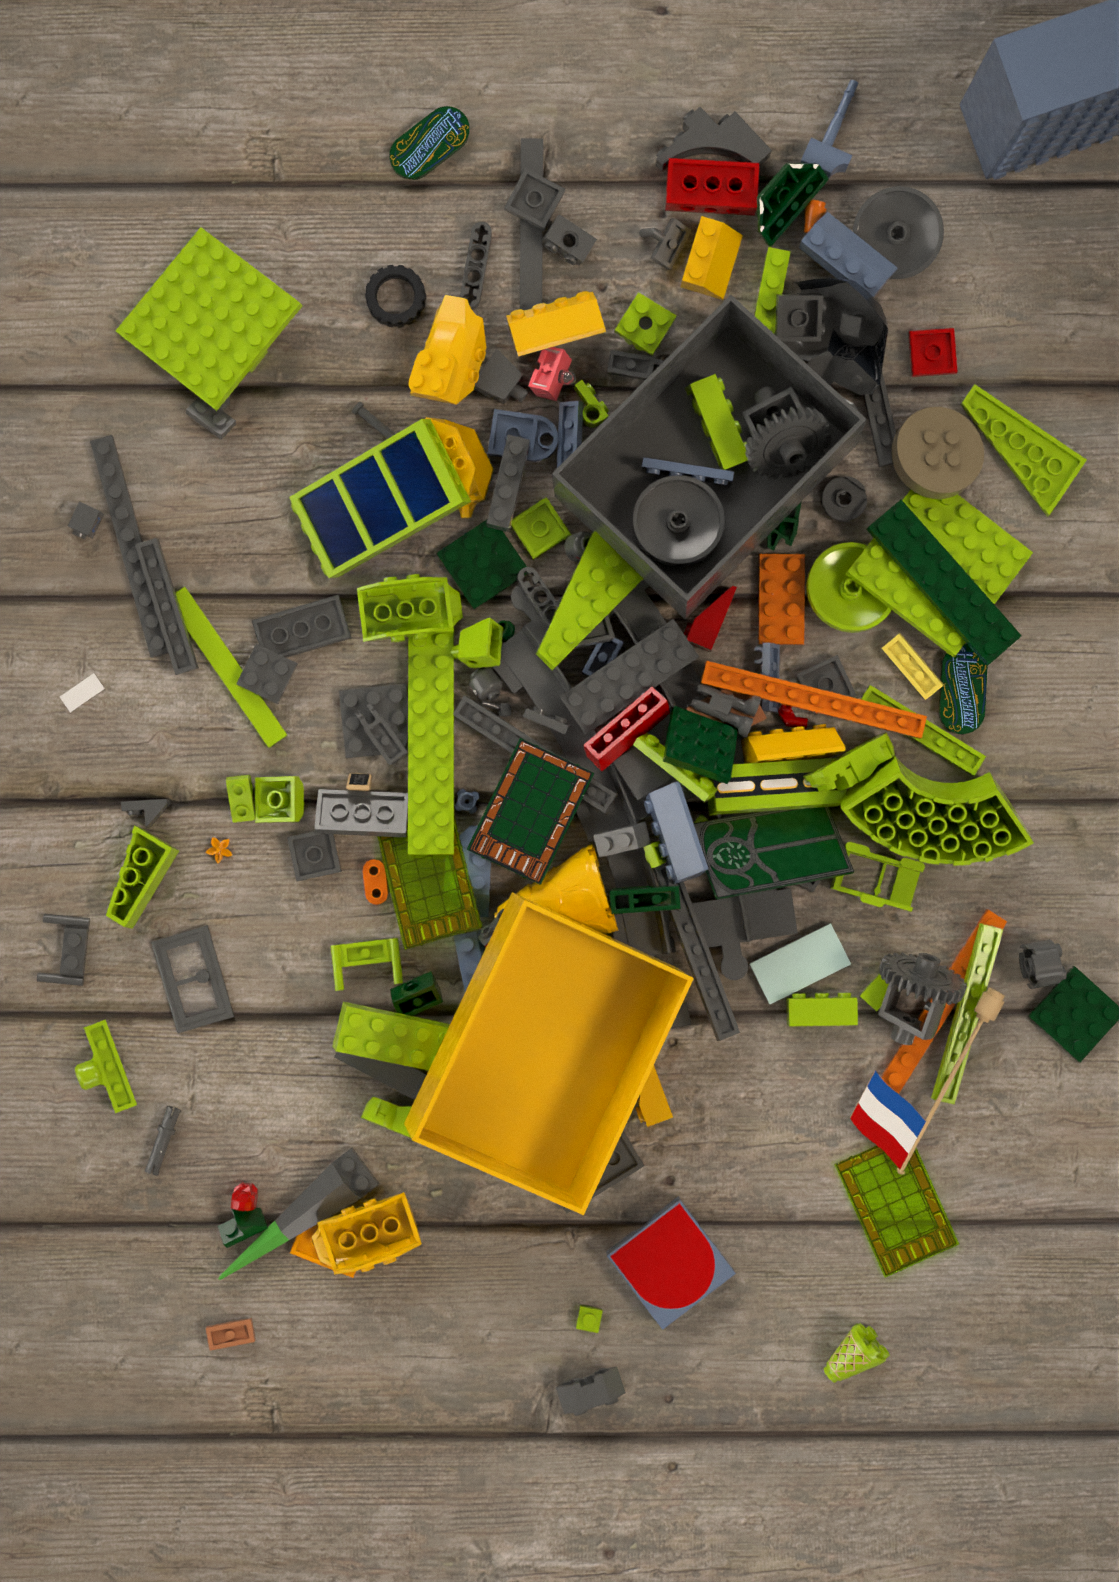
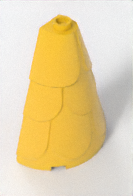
M593 844L581 848L557 867L550 869L541 885L535 882L532 884L528 883L516 893L598 932L611 933L619 931L615 916L611 914V906L609 905L598 868L600 865ZM509 899L497 907L498 912L494 913L495 918L499 911L505 908Z

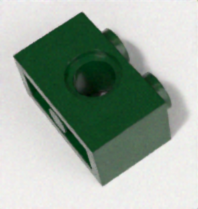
M432 971L390 989L392 1004L397 1013L413 1016L443 1002L441 989Z

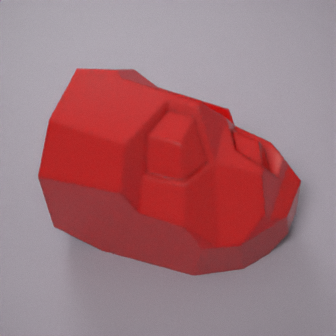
M241 1183L234 1188L231 1198V1209L251 1211L256 1208L258 1189L253 1183Z

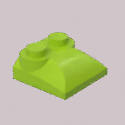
M299 776L255 777V823H295L301 820L304 814V786Z

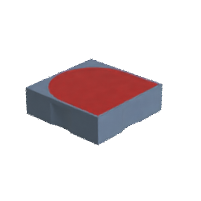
M679 1196L654 1214L644 1226L631 1232L606 1251L609 1260L662 1330L736 1274L733 1267L717 1246L709 1239Z

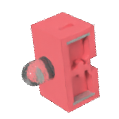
M556 347L541 350L537 361L540 364L539 370L534 369L528 385L537 397L557 401L563 384L572 385L575 382V374L568 371L572 360L566 351Z

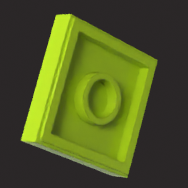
M547 497L513 518L511 527L533 560L571 535Z

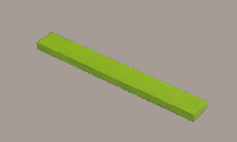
M183 587L177 591L176 596L188 632L268 748H271L287 737L288 734L261 696L237 685L243 669L188 589Z
M982 923L979 924L964 978L967 988L964 997L957 1003L931 1096L933 1100H937L978 1023L979 1018L976 1017L977 1012L974 1009L983 992L987 991L1003 933L1001 928ZM970 1048L941 1102L955 1105Z

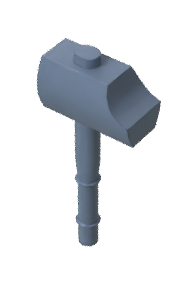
M850 80L844 91L843 98L822 142L811 138L800 162L820 164L828 178L838 172L845 173L852 158V155L834 148L832 145L858 86V82L855 80Z

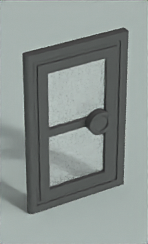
M208 925L151 942L177 1034L235 1017Z

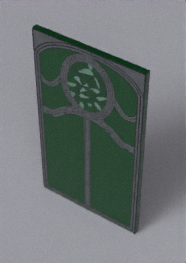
M829 807L761 811L693 823L708 866L706 873L716 900L854 873Z

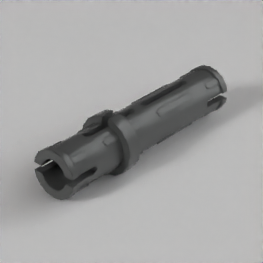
M173 1106L166 1107L162 1124L158 1125L157 1130L159 1132L144 1170L146 1173L151 1174L153 1165H155L153 1175H159L162 1161L171 1136L175 1134L176 1130L174 1127L181 1112L176 1107L172 1116Z

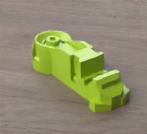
M887 732L881 733L860 743L850 751L803 777L806 783L810 782L811 786L817 788L821 793L835 788L838 791L850 788L871 776L877 765L892 758L895 755L894 746Z
M372 1096L366 1103L361 1118L411 1138L404 1122L412 1106L399 1107Z

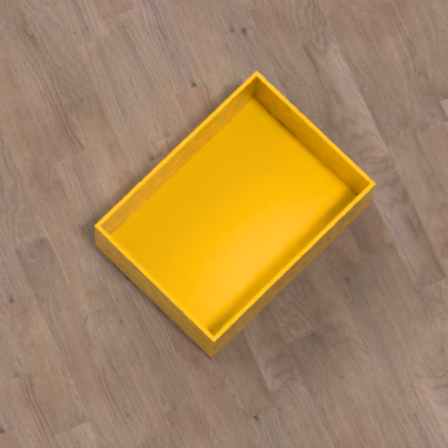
M512 892L404 1122L412 1141L584 1215L694 978L666 962Z

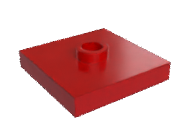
M954 328L908 332L911 377L958 373Z

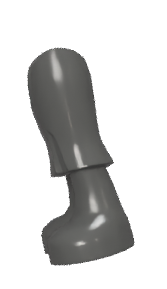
M698 685L696 692L711 698L710 703L693 699L690 706L700 713L713 716L721 722L725 721L737 728L739 735L746 738L762 697L752 696L748 700L734 697L733 694H725L710 686ZM731 708L736 709L750 717L734 714L730 712Z

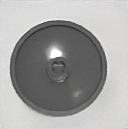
M895 186L883 189L866 200L856 215L853 232L898 268L890 279H905L921 273L936 259L944 239V224L939 209L927 195L914 188Z
M677 475L661 478L650 484L641 493L634 507L632 524L638 544L651 558L666 565L687 566L705 559L714 551L723 534L725 517L718 496L709 486L695 478Z

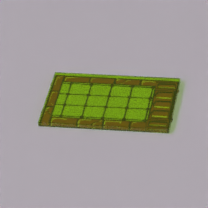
M455 815L454 855L408 856V822L406 837L377 836L404 950L482 928Z
M877 1145L834 1164L885 1278L959 1245L917 1148L905 1167V1174L903 1175L898 1174L896 1164Z

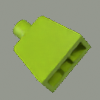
M487 618L463 629L460 632L459 645H455L451 649V655L454 656V659H459L470 668L499 666L503 627L493 619Z

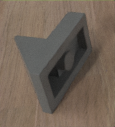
M170 799L121 802V811H128L130 816L142 815V810H144L145 827L150 828L169 807L171 801Z

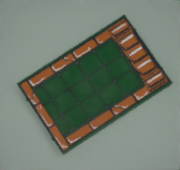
M520 738L466 850L481 856L482 859L498 864L522 876L524 879L527 878L541 885L595 773Z

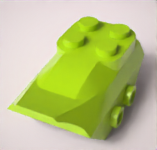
M420 574L407 575L406 579L397 580V577H387L383 579L384 582L357 588L363 642L391 639V642L405 641L404 637L414 636V640L428 638L427 634L454 631V625L463 618L460 592L448 584L447 577H420Z

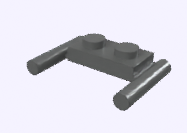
M44 914L43 923L66 925V927H64L60 965L61 975L38 973L37 982L83 986L90 918Z

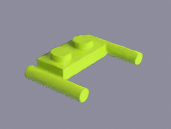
M398 938L330 946L335 991L344 990L342 967L392 962L394 984L403 983Z

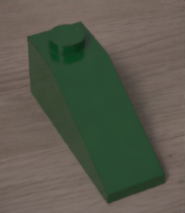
M638 886L612 888L610 890L611 914L681 909L679 886Z

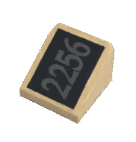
M350 773L346 789L351 791H370L371 774Z

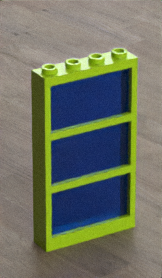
M431 419L417 421L289 497L292 502V510L298 515L302 523L301 528L309 537L312 543V551L318 556L321 562V569L328 578H338L471 502Z

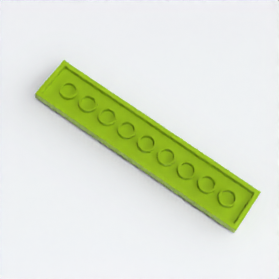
M454 631L427 634L428 638L414 640V636L408 637V856L454 855V656L451 655V649L454 647Z

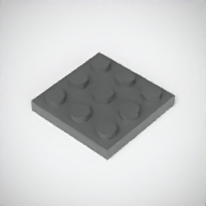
M407 684L339 691L346 759L381 755L364 731V726L355 715L357 711H360L365 716L368 724L375 721V717L368 711L366 706L370 702L379 715L383 716L408 751Z

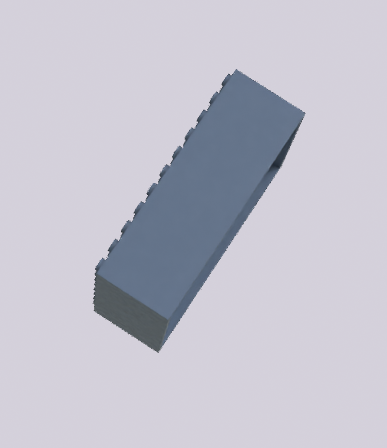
M1107 0L995 38L992 41L959 104L986 179L993 177L994 180L1006 176L1007 172L1013 170L1015 173L1027 169L1028 165L1034 163L1041 165L1048 162L1051 157L1057 156V158H1062L1070 154L1072 150L1078 149V151H1082L1091 147L1092 143L1099 141L1100 144L1112 140L1113 136L1119 135V0Z

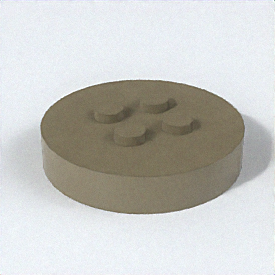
M928 407L915 412L898 429L892 443L893 465L902 482L915 493L932 499L950 498L964 491L977 478L984 462L983 442L977 429L965 416L949 408Z

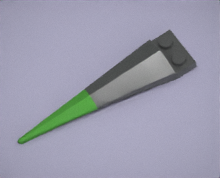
M353 1147L332 1162L219 1276L218 1280L227 1277L315 1226L317 1222L325 1220L353 1204L378 1186L380 1183Z

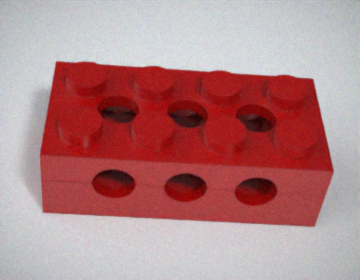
M669 158L665 211L755 216L757 210L759 163ZM685 184H693L694 188H687ZM707 185H715L717 189L711 190ZM730 186H737L739 190L733 191L730 189Z

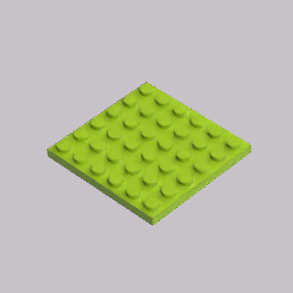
M200 227L115 331L217 411L302 308V304Z
M910 490L903 499V502L994 604L1033 554L1031 550L958 494L945 499H932ZM873 538L846 572V575L949 655L955 657L966 642Z

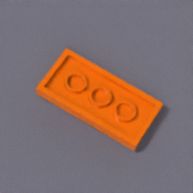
M759 554L758 645H763V643L804 645L805 554Z

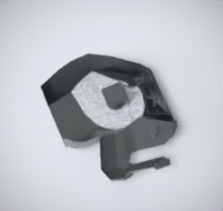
M818 278L794 282L800 287L801 293H820L826 299V311L822 313V321L825 322V334L821 335V341L783 343L798 357L809 361L807 365L829 385L835 381L837 384L859 395L874 393L881 380L888 336V323L881 305L867 290L853 280ZM845 399L857 410L858 407H856L852 402Z

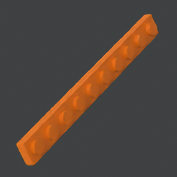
M710 661L705 662L700 683L751 697L759 696L763 700L918 739L922 738L927 716Z
M986 909L949 970H954L955 974H960V978H965L979 924L982 923L1003 929L1007 923L1006 920ZM946 1003L936 1034L955 1004L951 1003L948 1005ZM923 1009L918 1020L925 1023L929 1011ZM915 1036L912 1045L901 1044L883 1072L882 1080L899 1094L934 1038L922 1040Z

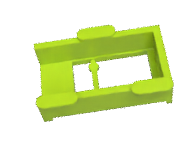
M847 842L844 846L848 857L850 854L883 863L877 887L874 889L875 894L870 895L841 886L844 875L833 877L830 889L860 897L863 903L883 907L888 905L912 912L913 907L910 906L920 872H923L925 869L924 863L908 858H902L900 861L871 853L867 846ZM887 864L898 867L889 900L878 897V894L881 893L880 887Z

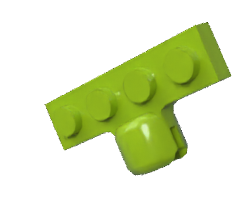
M646 733L638 737L633 745L704 802L712 798L718 789L713 786V783L708 778L663 762L665 747L659 743L655 736Z
M106 1019L84 1027L93 1052V1058L77 1064L75 1067V1074L80 1087L88 1090L98 1085H104L115 1114L136 1106V1100Z

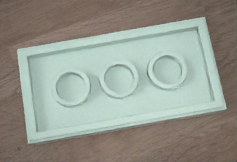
M831 923L749 963L768 1003L772 1004L851 965Z

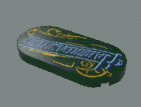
M451 106L437 108L396 139L389 153L390 163L394 172L401 178L418 180L425 177L467 143L470 133L469 122L465 114Z
M967 644L963 645L955 657L946 653L941 663L940 681L944 685L940 688L939 718L950 732L959 735L969 734L980 727L985 717L988 666L982 662Z

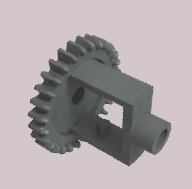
M764 387L757 391L754 396L757 405L742 412L744 422L752 438L748 437L747 439L748 444L745 446V454L751 469L753 468L754 472H758L761 477L766 475L769 479L773 475L775 479H778L781 474L783 478H786L790 472L793 476L796 475V470L804 472V466L812 467L811 461L820 460L818 455L825 454L824 449L829 448L828 442L832 440L830 437L832 434L830 426L823 414L819 413L816 409L811 410L809 407L805 409L797 391L793 387L778 394L773 387Z
M889 953L888 956L885 955L882 958L879 974L885 980V983L889 985L878 1015L895 1024L891 1038L900 1044L912 1045L915 1036L922 1040L934 1038L946 1003L948 1005L951 1003L956 1004L964 997L967 983L964 982L963 978H960V974H955L954 970L947 969V966H940L941 961L936 956L928 953H919L918 957L912 954L907 956L904 953H901V955ZM903 989H907L906 996L914 992L915 999L922 995L924 1002L929 997L932 998V1002L928 1001L924 1006V1009L929 1011L925 1023L896 1008Z

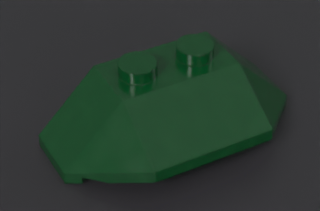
M786 163L757 196L758 232L769 247L778 240L829 180L820 164Z

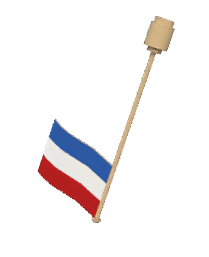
M990 987L987 991L983 992L974 1009L977 1012L976 1017L979 1018V1021L926 1120L921 1117L906 1099L889 1087L876 1070L874 1071L850 1119L864 1136L890 1157L898 1167V1174H905V1167L983 1022L988 1023L989 1020L995 1021L1004 1004V994Z

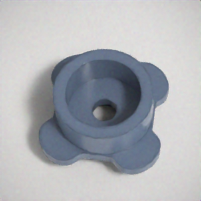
M464 789L457 792L458 802L455 804V809L457 811L465 810L470 814L477 811L476 802L479 799V794L477 792H466Z

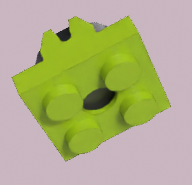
M638 292L614 332L623 337L627 344H633L637 350H644L653 356L677 316Z

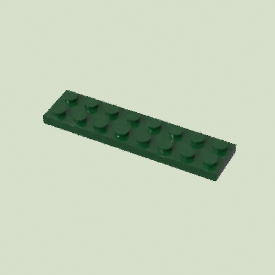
M902 499L868 526L866 530L986 666L991 664L1022 637Z

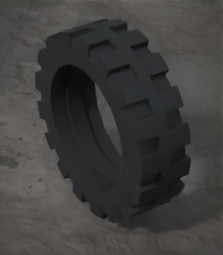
M387 265V268L383 269L382 267L378 269V272L370 277V281L366 285L365 298L371 315L379 323L386 324L387 327L393 328V326H398V328H401L406 324H412L416 318L418 319L421 316V312L425 308L426 293L421 278L412 269H407L403 265ZM391 279L405 280L414 290L412 306L400 314L385 312L377 301V293L380 286Z

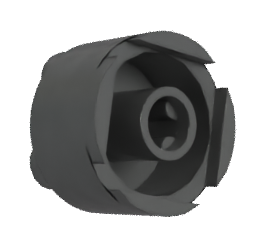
M1046 939L1020 946L1023 949V952L1019 953L1020 969L1023 978L1029 979L1030 983L1027 986L1030 989L1056 985L1061 980L1066 979V970L1062 966L1060 959L1062 957V948L1059 943L1054 944L1052 940Z

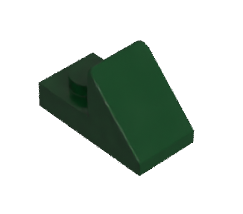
M255 1208L251 1211L232 1209L234 1218L218 1226L223 1245L226 1248L268 1228L261 1208Z

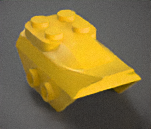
M449 295L444 296L442 303L436 311L425 348L418 353L409 378L411 396L457 405L474 390L475 383L479 379L482 361L486 355V339L483 318L473 312L467 299Z
M426 417L425 419H431L471 500L470 503L459 508L461 518H471L476 505L485 500L494 469L475 429L446 419ZM414 433L417 442L421 445L416 433ZM424 453L426 461L431 465L426 453Z
M404 1192L377 1201L376 1198L363 1202L364 1206L355 1209L354 1206H350L341 1210L342 1214L317 1222L318 1229L312 1236L320 1262L332 1267L334 1275L358 1270L367 1272L374 1269L375 1264L383 1262L386 1265L397 1260L396 1257L422 1245L411 1206Z

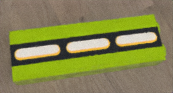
M836 758L733 764L731 780L728 784L708 778L713 783V786L718 789L715 795L708 799L709 815L839 806L847 790L838 791L835 788L821 793L817 788H813L810 782L806 783L803 777Z

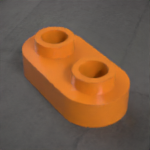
M372 859L363 866L365 896L370 903L378 905L384 903L389 895L385 865L379 860ZM373 866L378 868L376 875L370 873V868ZM374 889H379L381 892L378 898H375L372 894Z

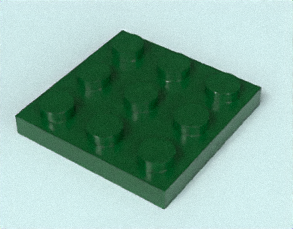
M487 519L436 553L474 610L516 583L520 570L527 567L505 533L501 530L487 527Z
M674 706L670 715L663 762L728 784L732 775L738 730L730 725Z
M1072 966L1066 973V979L1056 984L1028 1017L1075 1060L1081 1063L1119 1020V1006L1077 967Z

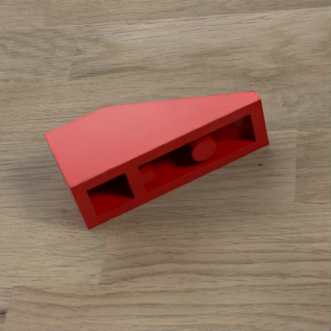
M736 586L730 587L697 616L693 624H687L684 635L691 645L711 652L737 589Z

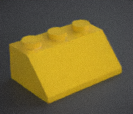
M701 216L680 287L723 300L743 235L723 222Z

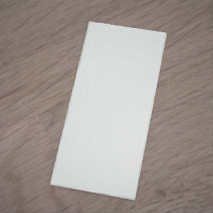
M93 673L61 695L60 698L67 709L72 712L105 688Z

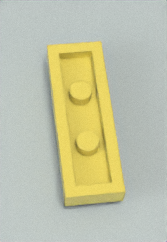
M901 633L882 647L883 651L925 700L944 685Z

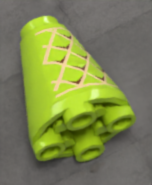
M861 1323L855 1324L827 1361L824 1372L833 1383L843 1381L881 1365L890 1356L888 1350L877 1341L878 1335L871 1326L865 1328Z

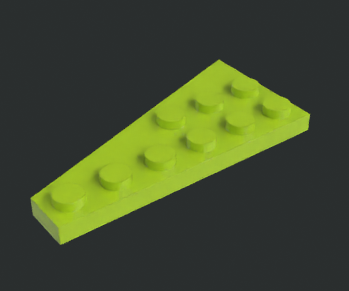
M974 384L960 405L1048 517L1087 459Z
M595 530L536 652V655L551 670L643 580Z

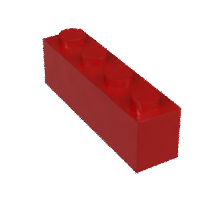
M650 687L583 745L587 758L601 771L606 769L628 750L638 737L649 732L670 714L668 701L657 690Z

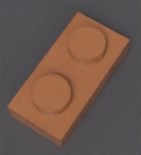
M252 1318L206 1327L210 1351L256 1341Z

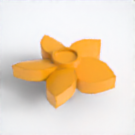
M212 837L211 844L213 847L209 848L205 853L209 855L215 854V860L219 864L223 856H233L232 852L226 849L230 839L220 842L217 838Z

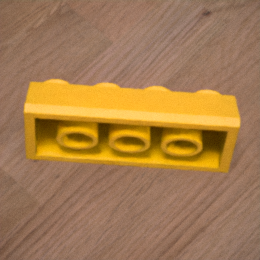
M582 291L571 298L561 297L553 303L536 304L531 309H518L512 311L510 315H506L512 342L518 356L606 332L593 291Z
M826 724L815 725L811 730H805V727L791 728V732L783 733V729L769 731L770 734L762 735L761 731L748 733V737L741 740L744 764L827 758L846 751L845 745L835 727L827 728Z

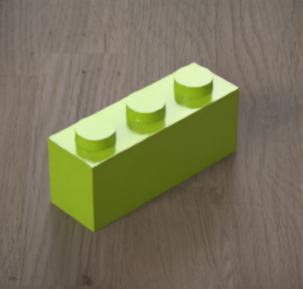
M849 992L838 993V997H829V993H815V997H806V993H793L792 998H786L788 1026L858 1025L857 997H851Z

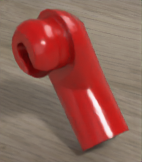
M781 704L778 714L783 723L788 727H805L806 729L808 718L796 717L791 706Z

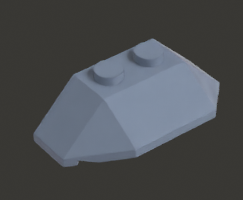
M471 825L458 836L477 917H489L492 862L466 850L478 827ZM446 855L445 871L452 869L449 855ZM452 871L445 873L444 892L456 889L457 887ZM454 871L455 877H456V881H457V885H458V887H459L458 880H457V876H456V872ZM457 890L445 893L458 908H461ZM459 890L460 897H461V902H462V906H464V905H463V901H462L461 892H460V890Z

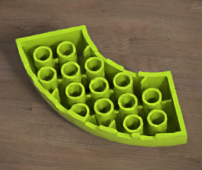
M894 755L878 765L871 776L852 786L841 801V809L852 823L870 836L872 840L889 848L890 851L896 854L918 859L920 862L937 865L939 863L953 864V866L971 865V863L993 861L994 858L1004 855L1009 856L1034 844L1019 815L990 772L965 782H936L913 773Z

